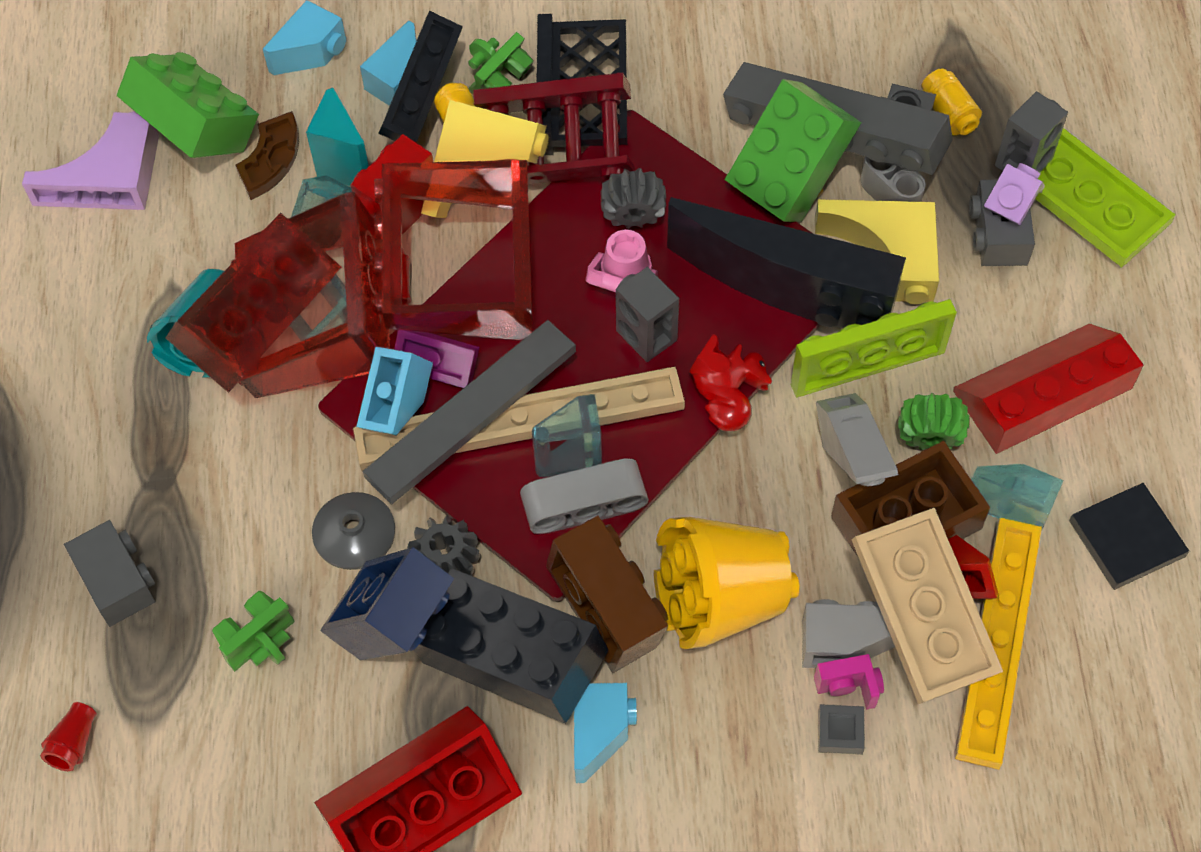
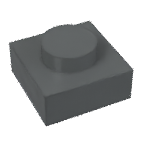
M820 704L818 709V752L863 755L865 749L864 706Z

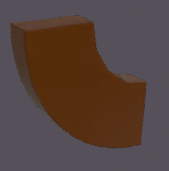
M293 111L259 123L260 136L257 147L248 158L235 165L250 200L263 195L275 187L286 176L296 159L299 147V133Z

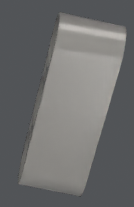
M633 459L615 460L528 483L520 491L530 530L536 534L551 533L575 527L597 515L602 520L630 513L644 507L649 500L638 464Z

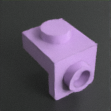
M1019 163L1017 168L1007 164L984 207L1021 225L1037 194L1042 193L1045 187L1043 182L1038 179L1041 173L1022 163Z

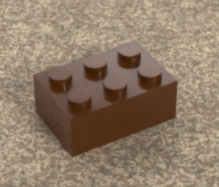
M942 441L896 464L898 475L885 478L883 483L874 486L857 484L837 494L831 515L857 555L852 542L855 536L935 508L948 539L955 535L964 539L983 528L991 507L947 444Z
M597 515L553 540L546 568L576 616L597 626L609 649L604 661L613 674L657 648L668 627L666 622L668 615L659 599L656 597L651 599L642 585L645 583V580L637 564L632 560L628 562L619 549L622 545L615 529L609 524L605 526Z

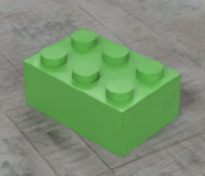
M177 52L173 55L151 53L148 56L130 57L116 95L119 99L190 158L244 152L259 116L255 110L247 105L245 98L232 93L221 84L222 81L219 77L206 72L196 64L197 60L189 54Z
M782 79L725 180L783 222H802L862 122L804 83Z

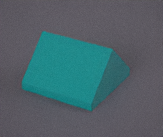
M334 88L327 89L309 124L306 135L317 177L351 186L350 184L357 173L369 167L365 144Z

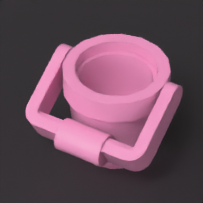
M625 229L617 231L609 237L605 254L598 252L588 266L586 281L589 284L616 292L620 282L628 275H636L646 267L656 276L658 271L652 269L650 256L647 254L643 237L633 230Z

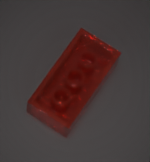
M280 212L176 321L165 338L229 393L327 286L342 266Z

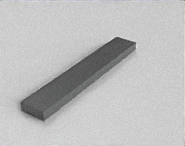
M547 320L364 469V478L392 505L576 352V345Z

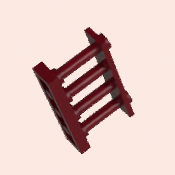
M623 72L473 90L475 107L505 115L523 111V113L527 114L528 121L542 125V114L546 112V109L560 107V109L564 110L566 162L544 164V156H539L537 164L529 162V166L507 168V162L492 166V170L477 171V180L487 189L489 188L490 191L507 192L512 190V186L591 177H601L603 180H609L610 174H622L624 169H627L629 172L635 171V165L627 155L619 156L617 105L620 104V100L631 99L630 83ZM597 103L602 108L604 158L582 160L579 109L583 108L584 104Z

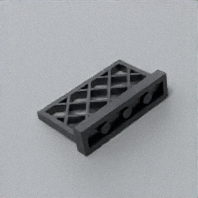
M537 14L536 83L586 77L589 74L593 76L605 75L597 67L608 58L619 66L611 74L623 72L627 78L626 19L553 22L552 14ZM619 32V38L609 46H606L597 39L603 33ZM577 34L583 39L571 48L561 41V35ZM592 45L601 53L589 62L579 53L587 46ZM570 60L575 61L582 67L572 77L561 70ZM620 100V104L617 105V110L619 109L617 120L620 132H618L619 145H628L627 100ZM592 103V105L601 112L590 122L580 115V126L583 127L580 129L581 146H603V132L597 128L602 123V108L597 103ZM560 107L548 108L542 114V122L546 126L545 134L549 136L544 155H554V147H566L565 134H560V128L565 124L564 113L560 116V110L562 112L564 110L560 109Z

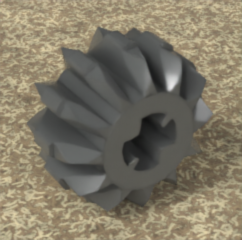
M641 168L631 172L624 169L622 174H610V179L602 183L601 208L604 212V218L611 220L613 226L625 225L626 229L632 226L643 228L645 223L654 224L657 222V217L665 215L666 188L663 186V180L657 178L655 172L643 173Z
M447 514L442 524H436V521L429 517L427 521L429 529L415 528L414 536L416 540L409 541L407 548L414 547L447 573L453 568L472 576L474 569L471 563L478 562L480 559L479 550L475 548L478 544V539L474 532H468V526L464 520L453 525L452 518ZM445 549L447 554L442 555L440 550Z

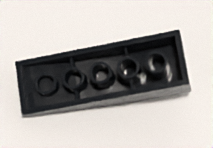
M673 197L670 198L668 204L667 248L699 270L743 294L772 307L816 321L825 327L844 328L851 324L864 325L877 321L882 316L893 312L906 257Z

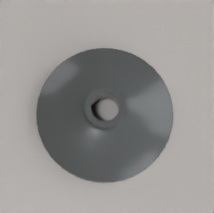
M361 492L341 494L328 501L317 513L312 526V539L318 554L327 563L347 570L361 569L366 561L385 556L395 538V522L388 506L379 498ZM349 521H359L355 528L348 529L344 527Z

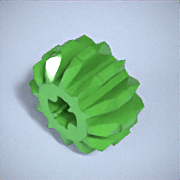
M931 393L925 396L917 394L914 398L904 401L903 407H901V415L898 418L900 438L905 440L906 444L911 447L919 446L920 450L928 449L942 441L947 444L949 449H952L953 446L962 445L967 437V429H969L970 425L968 407L962 403L961 399L957 397L949 398L948 394L935 395Z

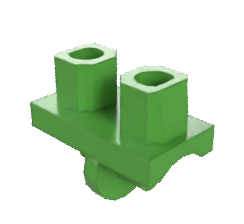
M516 32L497 52L495 49L499 46V42L495 38H491L488 42L482 39H475L469 45V50L473 57L468 61V64L473 69H477L480 65L483 67L475 74V82L468 88L469 91L473 94V90L511 86L513 83L500 73L504 68L508 69L518 79L522 78L534 62L528 53L521 48L525 38Z
M258 591L244 605L246 612L253 618L241 629L229 617L222 620L212 630L220 645L219 649L226 663L234 672L248 660H251L255 666L261 664L268 657L277 665L285 660L279 648L290 639L284 630L295 621L288 611V605L280 597L274 601L264 592Z

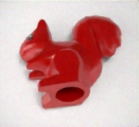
M713 334L698 355L689 373L694 377L699 393L709 401L705 406V410L709 414L708 419L718 429L737 431L748 424L752 416V406L748 397L739 390L740 385L746 383L760 390L767 391L768 385L772 383V379L767 374L764 358L758 352H751L742 359L743 345L738 344L729 355L724 354L718 349V336Z

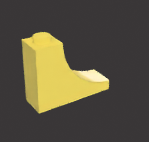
M450 100L421 214L435 218H446L455 196L464 184L477 174V171H482L496 164L512 161L537 164L538 157L544 156L548 145L549 136L545 134L546 126Z
M818 199L815 215V234L834 236L856 245L906 257L896 301L908 302L910 304L934 301L939 284L935 202Z

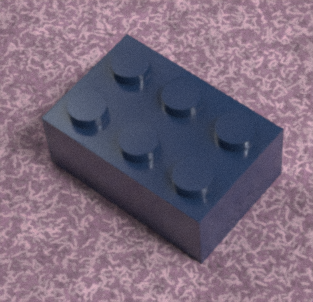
M414 547L366 561L320 631L360 661L406 653L408 650L413 651L426 635L427 630L423 627L430 616L437 614L447 603L450 597V593L447 590L454 578Z

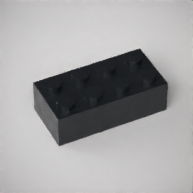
M451 568L448 574L454 580L447 590L450 593V597L437 614L430 616L423 627L427 630L426 635L417 648L414 649L422 663L566 724L609 651L597 626Z

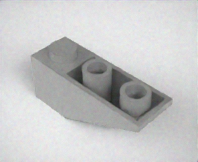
M856 393L816 401L822 447L856 484L874 486L883 483L887 477L898 475L897 467L866 402Z
M821 599L813 603H806L802 619V668H817L818 663L869 654L870 658L895 648L877 602L864 601L857 605H841L834 600Z

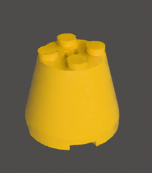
M695 517L667 519L658 531L656 542L658 546H662V555L660 558V569L653 570L656 598L662 603L668 615V620L666 621L668 627L666 630L676 631L680 638L679 644L682 649L705 647L776 617L786 611L791 598H797L799 595V580L797 575L791 572L788 556L789 539L783 531L775 532L771 529Z

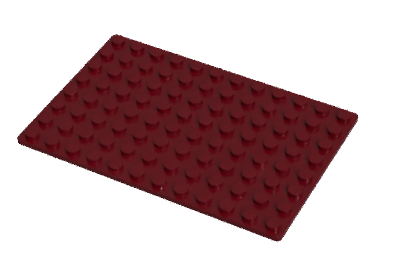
M634 110L627 111L628 145H619V156L627 155L635 165V171L638 168H641L643 173L652 171L655 172L657 178L663 180V186L666 188L665 215L657 217V222L654 224L645 223L643 228L632 226L626 229L625 225L613 226L611 220L604 218V212L601 208L602 183L608 180H603L601 177L551 182L378 346L394 350L398 329L402 326L477 346L479 351L473 380H475L539 326L549 320L576 345V352L525 395L676 367L685 401L684 410L454 453L413 487L443 513L448 514L454 522L458 523L464 520L467 523L468 532H474L479 542L553 601L562 600L564 595L546 568L550 549L554 539L577 526L545 534L533 533L530 530L521 498V489L528 483L539 479L620 459L636 460L649 499L648 503L636 511L602 519L604 525H611L620 538L721 431L708 419L709 414L705 410V406L709 401L699 393L694 377L689 373L692 365L713 334L718 336V349L724 354L729 355L738 344L743 345L742 359L751 352H758L764 358L767 374L771 378L796 351L797 344L802 343L820 326L816 321L772 307L727 286L667 248L668 204L671 197L809 233L812 232L796 221L783 222L725 180L727 176L725 172ZM589 146L581 154L582 160L604 158L603 146ZM620 230H633L643 237L647 254L650 256L652 269L658 271L657 277L679 298L677 341L649 362H646L616 331V292L589 284L586 281L588 266L598 252L605 254L607 240L612 234ZM374 351L318 404L320 413L354 441L353 428L357 426ZM429 378L424 403L413 416L437 411L464 388ZM742 383L739 387V390L749 400L760 390L746 383Z

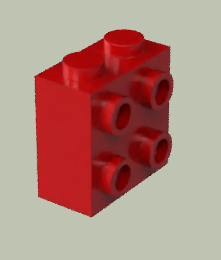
M404 134L393 144L385 146L379 157L367 169L359 171L350 184L360 231L369 240H378L386 247H390L423 215L421 212L434 164L432 153Z

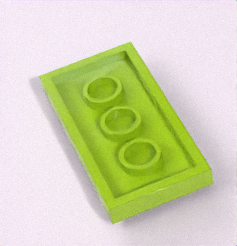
M1064 128L1053 159L1042 169L1038 178L1045 187L1042 193L1037 194L1035 199L1121 268L1173 222L1176 215Z
M951 299L938 303L934 301L926 302L908 312L901 314L889 313L877 321L864 325L851 324L844 327L840 332L823 337L820 335L811 336L802 343L797 344L790 384L796 398L944 354L957 313Z

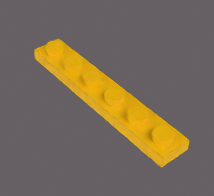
M1001 517L997 523L990 563L998 595L997 598L983 600L981 619L1003 672L968 685L955 756L956 760L998 770L1002 766L1042 530L1041 526Z

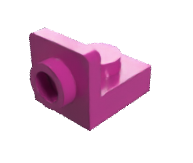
M869 654L817 664L814 682L818 694L830 692L831 696H843L854 692L856 687L860 686L866 710L876 708L880 694L884 693V682L879 667L873 668Z

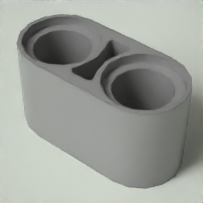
M866 156L864 158L860 179L861 186L876 201L922 202L926 184L925 179L918 171H909L902 166L884 161L877 162Z

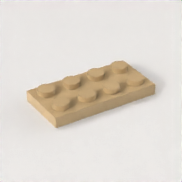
M935 508L863 533L852 539L918 704L1003 672Z

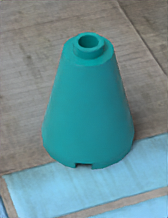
M220 269L203 270L151 325L147 335V343L151 341L154 347L151 353L166 368L189 377L192 371L204 372L202 378L211 377L220 372L227 358L236 295V284L229 274Z

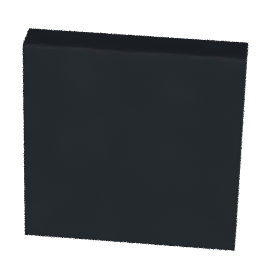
M1144 482L1072 514L1069 520L1113 590L1181 560L1189 553V549Z

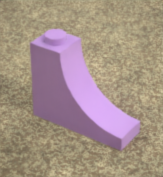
M135 111L129 113L114 112L104 135L82 156L56 168L26 171L24 173L22 185L32 206L145 210L159 139L157 129Z

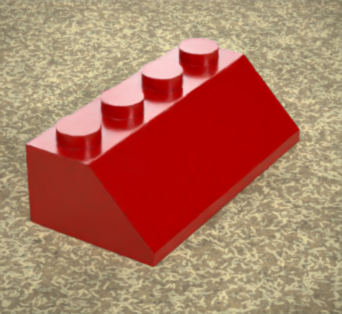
M1089 323L955 386L953 392L968 407V414L991 448L998 454L1133 389L1144 364L1121 333Z
M466 706L314 803L343 852H434L522 795V792L486 724Z

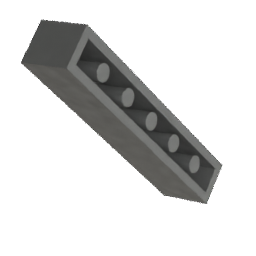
M743 62L723 93L730 119L740 124L756 126L782 79L802 82L862 122L844 152L866 156L877 162L884 161L902 166L909 171H920L933 175L953 141L950 119L947 114Z

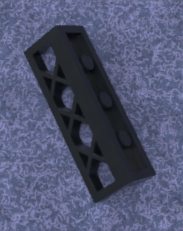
M429 10L378 134L393 141H396L404 134L417 143L462 31V25Z

